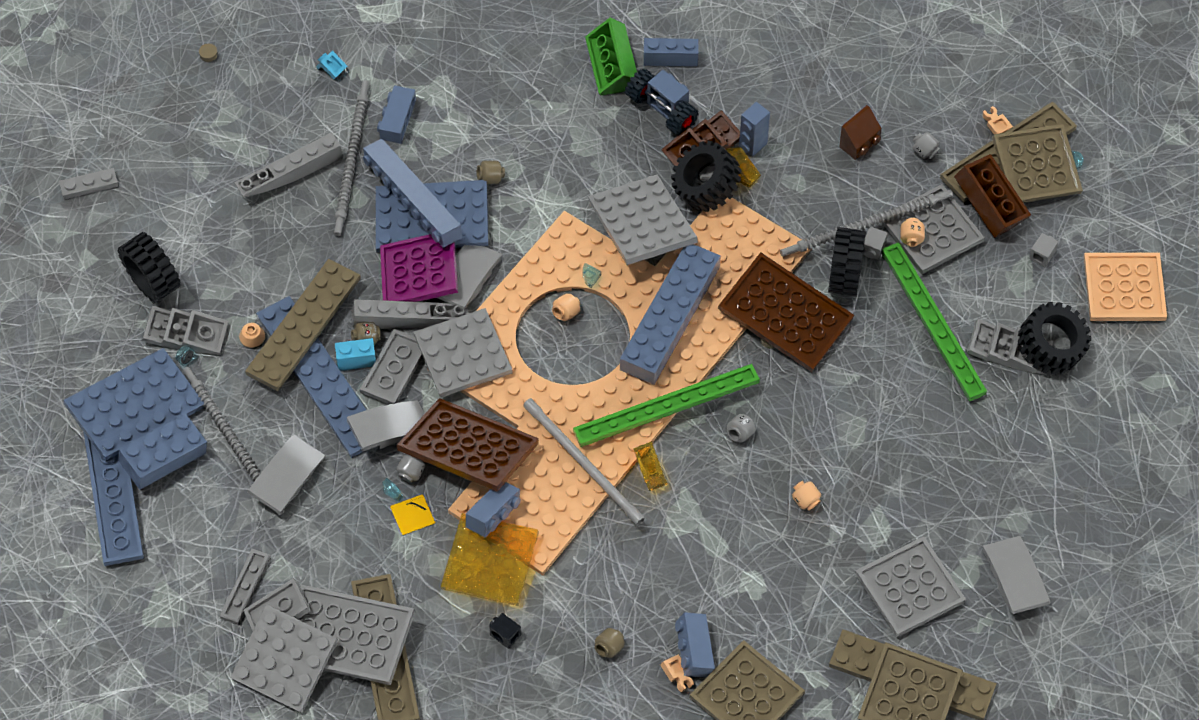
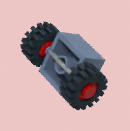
M643 68L638 73L636 72L634 77L630 78L631 81L625 87V94L637 104L642 103L647 98V104L667 119L665 125L675 135L679 136L687 128H691L695 124L694 121L697 120L699 111L689 104L688 88L684 84H680L672 74L662 70L655 76Z

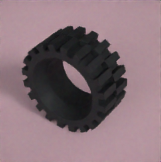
M702 141L699 142V146L692 145L691 151L686 149L683 152L685 156L677 159L679 165H674L673 171L676 173L671 174V179L674 181L672 187L675 189L676 194L696 210L708 212L710 208L712 210L718 209V204L721 206L725 205V199L733 197L731 193L732 191H737L738 186L736 183L741 181V177L738 175L742 173L739 168V162L720 144L716 142L714 144L712 141H708L706 144ZM715 163V169L710 179L704 184L694 187L698 174L706 166Z
M837 227L828 293L857 297L866 231Z
M139 233L118 248V256L122 260L121 263L126 268V272L131 276V280L137 284V288L140 291L142 290L143 294L146 297L148 296L150 301L157 303L181 286L180 279L178 278L179 275L174 270L175 267L171 264L169 257L165 255L164 250L147 233Z
M1053 302L1039 305L1020 327L1021 329L1018 331V336H1020L1018 345H1023L1020 352L1021 354H1027L1025 360L1028 363L1032 361L1034 363L1032 367L1035 369L1041 367V372L1043 373L1051 370V375H1056L1058 372L1063 374L1067 370L1070 371L1089 350V342L1091 341V336L1087 335L1090 332L1089 326H1084L1087 322L1085 318L1080 320L1078 317L1080 313L1077 310L1073 313L1070 311L1071 306L1067 305L1063 308V303L1057 302L1055 306ZM1050 323L1062 329L1070 340V348L1057 349L1051 346L1042 334V324Z

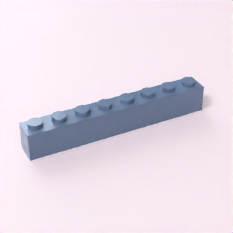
M383 139L363 148L364 163L373 169L376 177L382 179L385 187H389L392 190L395 198H399L402 201L404 208L411 211L414 219L421 222L424 230L431 233L436 243L439 242L444 248L462 238L460 223Z

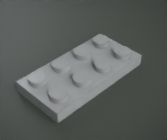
M396 329L392 331L362 384L360 393L389 405L398 402L423 357L414 336Z

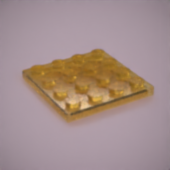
M462 513L441 583V589L518 606L539 534L538 529L500 522L493 532L483 537L466 528V514Z

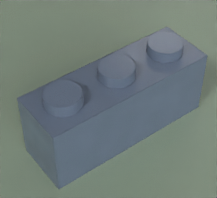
M644 38V66H698V39Z
M394 85L392 92L388 93L387 107L384 106L383 119L378 122L377 132L380 133V139L401 144L416 102L415 89Z
M755 102L741 115L739 147L743 152L750 154L752 157L768 143L770 112L758 102Z
M507 482L498 492L490 489L466 513V528L483 537L493 532L502 520H505L513 509L519 506L521 501L520 489Z
M684 612L675 623L679 639L678 648L682 658L681 667L683 668L684 676L706 678L715 669L706 614Z

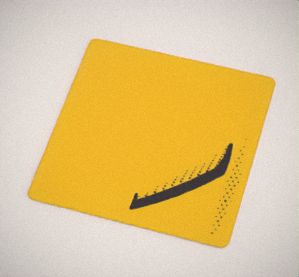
M423 495L390 506L402 535L435 524Z

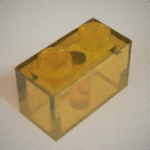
M649 442L633 448L649 491L667 485L668 483L653 443Z

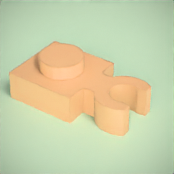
M992 106L990 109L992 114H988L985 110L983 111L982 116L988 121L987 126L993 134L1005 133L1013 127L1003 114L997 115L995 107Z
M679 654L661 663L660 666L671 682L676 680L677 688L680 692L686 689L684 683L688 688L694 685L690 677L684 676Z

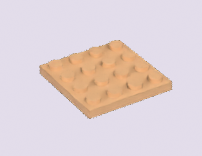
M1084 253L1090 321H1166L1167 311L1160 253Z

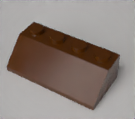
M991 154L965 165L954 176L994 238L1008 232L1031 216Z

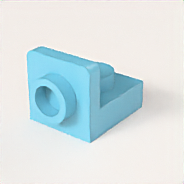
M333 50L328 55L324 53L318 59L320 63L316 66L318 69L322 67L333 79L347 68V65Z

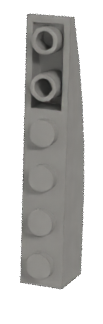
M331 132L234 182L235 186L243 198L287 185L343 158L341 145Z
M354 299L351 311L352 328H355V325L359 322H374L376 326H379V329L427 328L468 314V306L465 309H460V306H454L449 303Z

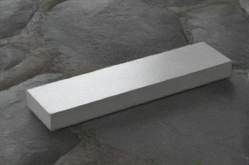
M251 549L220 614V619L236 625L240 624L244 616L243 610L248 607L270 561V554Z

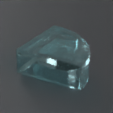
M587 263L584 264L582 270L586 285L592 288L601 276L600 270Z
M386 478L382 482L385 494L397 502L403 498L401 491L392 481Z

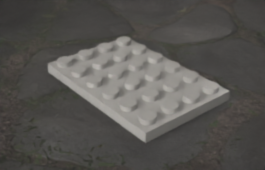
M658 175L649 176L588 196L590 205L626 265L698 243L696 234Z
M301 585V591L311 611L298 620L338 639L324 671L391 685L415 614L414 608Z

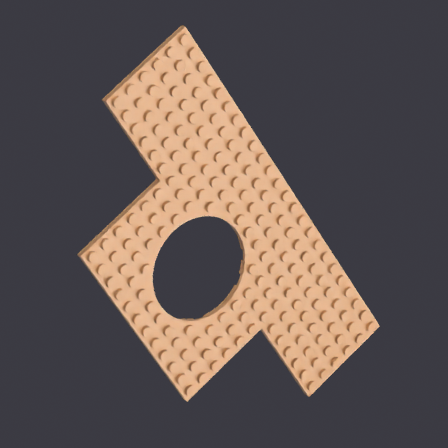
M726 198V204L723 206L718 204V209L716 210L710 208L708 212L702 211L690 225L697 236L698 243L694 245L721 255L720 268L655 385L620 371V364L608 375L596 381L579 385H566L549 381L537 375L521 358L516 345V330L525 312L550 292L571 291L572 288L584 289L585 292L596 294L608 300L624 315L628 323L631 340L682 248L667 252L656 266L645 260L626 265L610 238L568 212L563 211L476 310L486 308L511 365L512 374L461 390L460 392L516 427L517 430L539 438V444L506 481L520 489L521 501L519 506L513 509L508 517L502 520L496 529L485 538L543 576L609 496L547 429L523 407L525 401L532 398L549 419L616 488L677 413L580 447L573 428L704 381L747 329L718 309L719 304L760 252L793 273L812 250V247L811 249L807 248L804 252L798 251L784 257L781 256L780 250L793 246L802 239L734 198ZM471 482L450 506L448 513L466 524V513L490 489Z

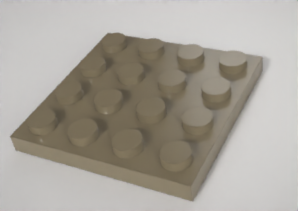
M1064 124L993 135L992 140L1000 168L1023 203L1081 194L1083 191Z
M743 640L690 694L689 698L715 720H780L805 694V690Z
M885 642L858 720H945L963 670Z

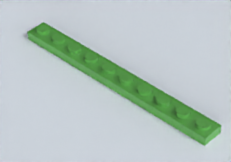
M898 242L883 248L882 255L968 401L986 395V388L900 243Z
M749 364L573 428V432L580 447L758 384L760 379L753 365Z

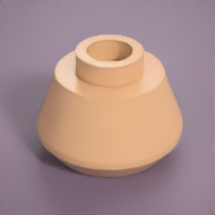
M248 323L242 328L239 339L246 347H258L265 340V332L258 324Z

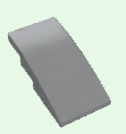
M464 245L456 255L458 293L436 298L454 306L458 305L460 309H465L481 292L483 284L491 276L492 269L500 262L502 254L485 246Z
M152 305L142 341L181 351L192 350L195 353L219 355L228 321L194 310L191 313L175 308L169 311Z
M979 318L976 320L967 349L968 354L1002 366L1044 374L1041 372V367L1035 369L1032 367L1034 365L1032 361L1028 363L1025 360L1027 357L1026 353L1021 354L1020 349L1023 345H1018V339L1020 338L1018 331L1021 329L1020 327L1015 330L999 322L995 326ZM1045 338V340L1052 346L1053 341Z
M418 400L384 405L348 416L347 423L363 452L376 446L382 449L395 443L398 444L425 413Z
M293 434L261 472L247 493L280 514L300 492L301 487L312 476L314 470L320 465L326 455Z
M1021 536L983 546V552L990 563V570L998 583V590L1012 614L1050 604V599L1042 579Z

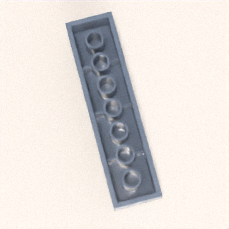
M694 244L682 248L620 358V371L655 385L720 268L721 255Z

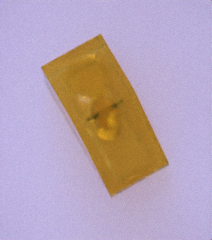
M741 147L728 148L727 151L740 164L739 168L742 173L738 175L741 177L740 183L748 188L751 187L761 174Z

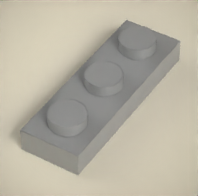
M114 168L59 181L64 200L118 187Z

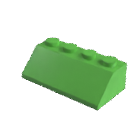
M610 17L585 36L600 95L625 92V87L628 86L627 83L631 81L630 78L634 77V74L637 72L625 24Z

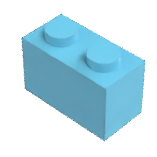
M373 338L335 343L337 365L340 371L373 367L376 361Z

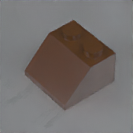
M868 105L841 128L839 147L854 160L864 156L871 146L877 145L881 140L882 128Z

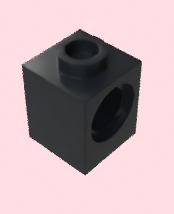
M501 613L499 617H494L489 624L490 636L508 649L521 636V626L504 613Z

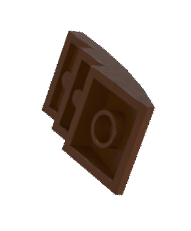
M721 110L711 119L707 120L705 118L693 129L687 128L662 148L661 151L673 165L678 166L677 159L685 156L683 152L686 149L691 151L692 145L699 146V142L702 141L706 144L708 141H712L714 144L716 142L725 150H729L739 142L740 130Z

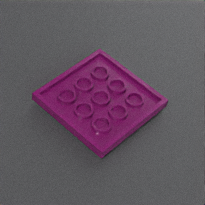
M429 234L380 245L383 301L418 302L458 293L455 242L443 248Z

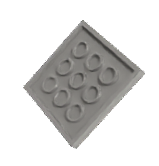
M941 184L913 200L917 202V199L922 200V197L926 198L927 195H936L947 190ZM953 197L938 201L936 205H928L927 208L923 207L922 210L919 208L918 211L914 210L913 213L909 212L908 215L904 213L903 217L899 215V218L894 217V220L889 219L888 222L885 220L882 223L895 241L900 243L906 255L921 274L984 242L985 238ZM908 218H917L925 226L924 241L915 247L904 244L900 239L901 224Z
M486 308L414 331V337L440 397L512 374L511 365Z
M924 536L857 569L855 572L896 637L966 602V598Z
M266 604L230 678L303 713L338 639Z

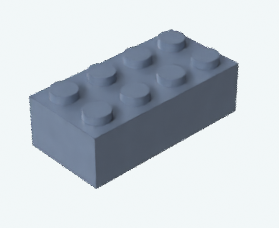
M185 413L120 448L118 461L139 490L206 454L207 441Z

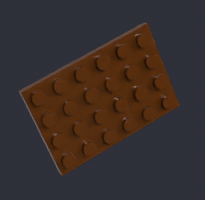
M761 252L718 306L720 311L810 372H813L854 317V314Z
M439 398L397 444V450L498 492L539 444V438Z

